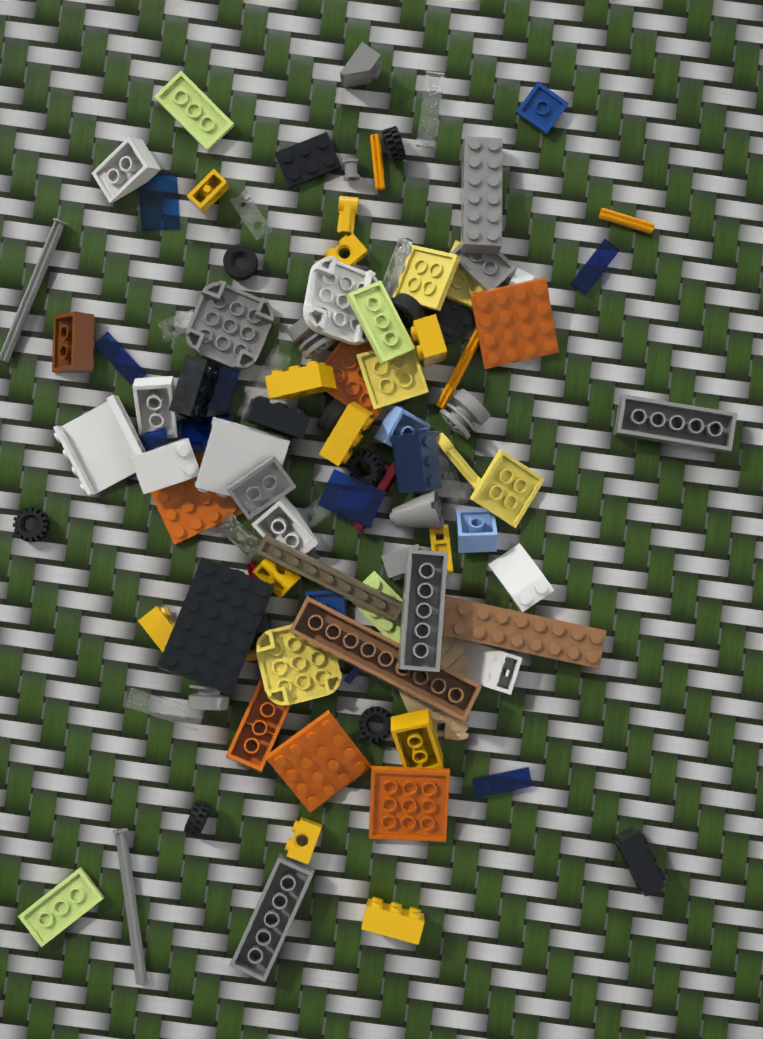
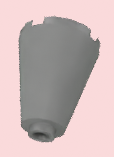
M435 490L393 508L392 513H389L391 524H395L396 527H444V515L441 516L442 504Z

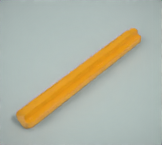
M476 329L436 403V406L441 409H445L446 404L449 403L479 345Z

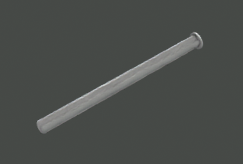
M53 218L54 223L0 352L1 361L7 363L10 361L64 226L68 225L61 220Z
M128 828L113 830V833H115L135 979L137 985H143L148 980L128 846Z

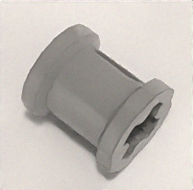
M347 158L342 160V165H344L345 169L344 181L351 182L360 179L357 168L359 159Z

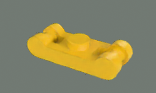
M444 524L442 528H429L431 551L448 552L447 574H453L448 524ZM443 534L444 540H436V535Z

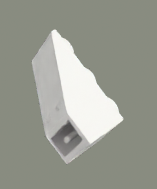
M466 641L467 646L463 653L468 658L464 670L467 671L466 678L479 685L511 695L522 657L486 645Z

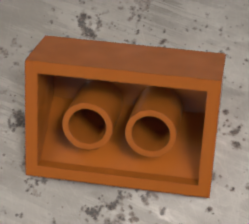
M74 311L54 316L52 372H93V348L95 346L94 314Z

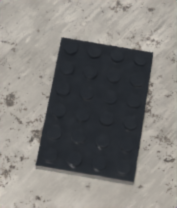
M202 557L157 667L232 695L275 586Z

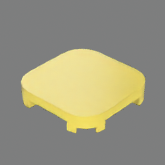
M292 624L265 631L258 638L255 646L265 693L270 701L279 706H289L328 696L336 691L342 680V672H340L337 658L289 634L288 632Z

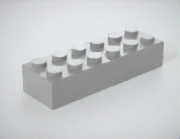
M464 137L461 165L460 253L497 255L502 247L503 138Z
M623 394L619 397L613 435L728 453L732 451L737 413Z
M413 549L406 551L398 669L440 672L448 552Z
M279 854L231 960L230 967L263 982L266 981L315 869L283 854Z

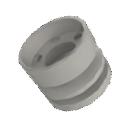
M304 317L293 324L287 331L294 343L304 341L298 349L300 352L305 351L302 354L305 360L322 354L337 341L311 330L306 324Z
M461 389L453 397L457 406L455 407L447 403L446 407L450 413L442 408L439 414L452 431L468 440L471 435L466 429L475 433L476 429L472 423L475 422L482 426L490 417V414L474 396L465 389Z
M200 683L189 684V687L197 689L198 693L188 696V708L198 710L229 709V696L223 695L220 691Z

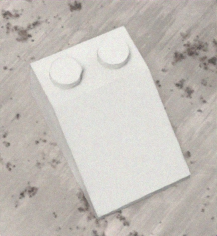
M129 136L92 172V175L109 203H114L147 183L161 169L143 140Z
M173 376L135 378L132 388L140 439L178 438L177 414L169 410L175 392Z
M189 438L180 439L130 458L143 494L197 477L200 470Z
M285 496L266 508L251 524L263 538L266 534L305 554L319 543L297 509Z
M520 543L488 564L520 612H524L554 591L544 574Z

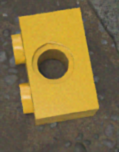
M213 169L187 197L204 214L230 187L228 182Z
M352 233L350 236L345 235L335 249L331 247L324 254V258L335 256L337 261L354 267L368 255V250ZM342 251L350 253V256L346 259L341 258L339 255Z
M265 558L253 571L260 580L275 586L273 592L280 599L301 578L298 573L268 558Z
M301 817L300 821L295 820L292 832H295L292 840L288 839L285 850L288 851L287 857L309 864L322 829V824ZM300 835H304L308 838V842L300 844L297 838Z

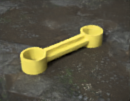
M441 432L437 436L438 448L449 458L469 482L473 490H475L481 478L454 448L451 441Z

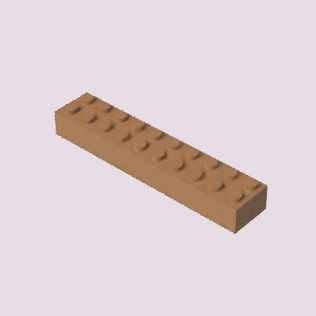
M308 596L288 632L460 722L466 721L482 688L481 685L440 665V672L398 669L399 643Z
M445 596L442 636L599 669L606 630Z

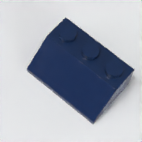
M424 429L391 436L397 492H424L442 488L436 431Z

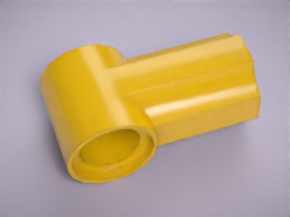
M339 196L337 233L342 235L354 234L355 216L358 212L359 203L358 197Z

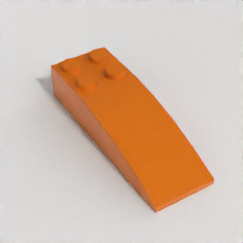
M262 678L258 682L226 754L227 759L259 773H262L267 762L265 756L272 751L291 705L279 706L270 701L265 693Z

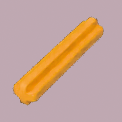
M379 134L370 135L375 189L384 190L385 179L381 139Z
M605 208L600 210L599 218L648 234H651L654 230V223Z

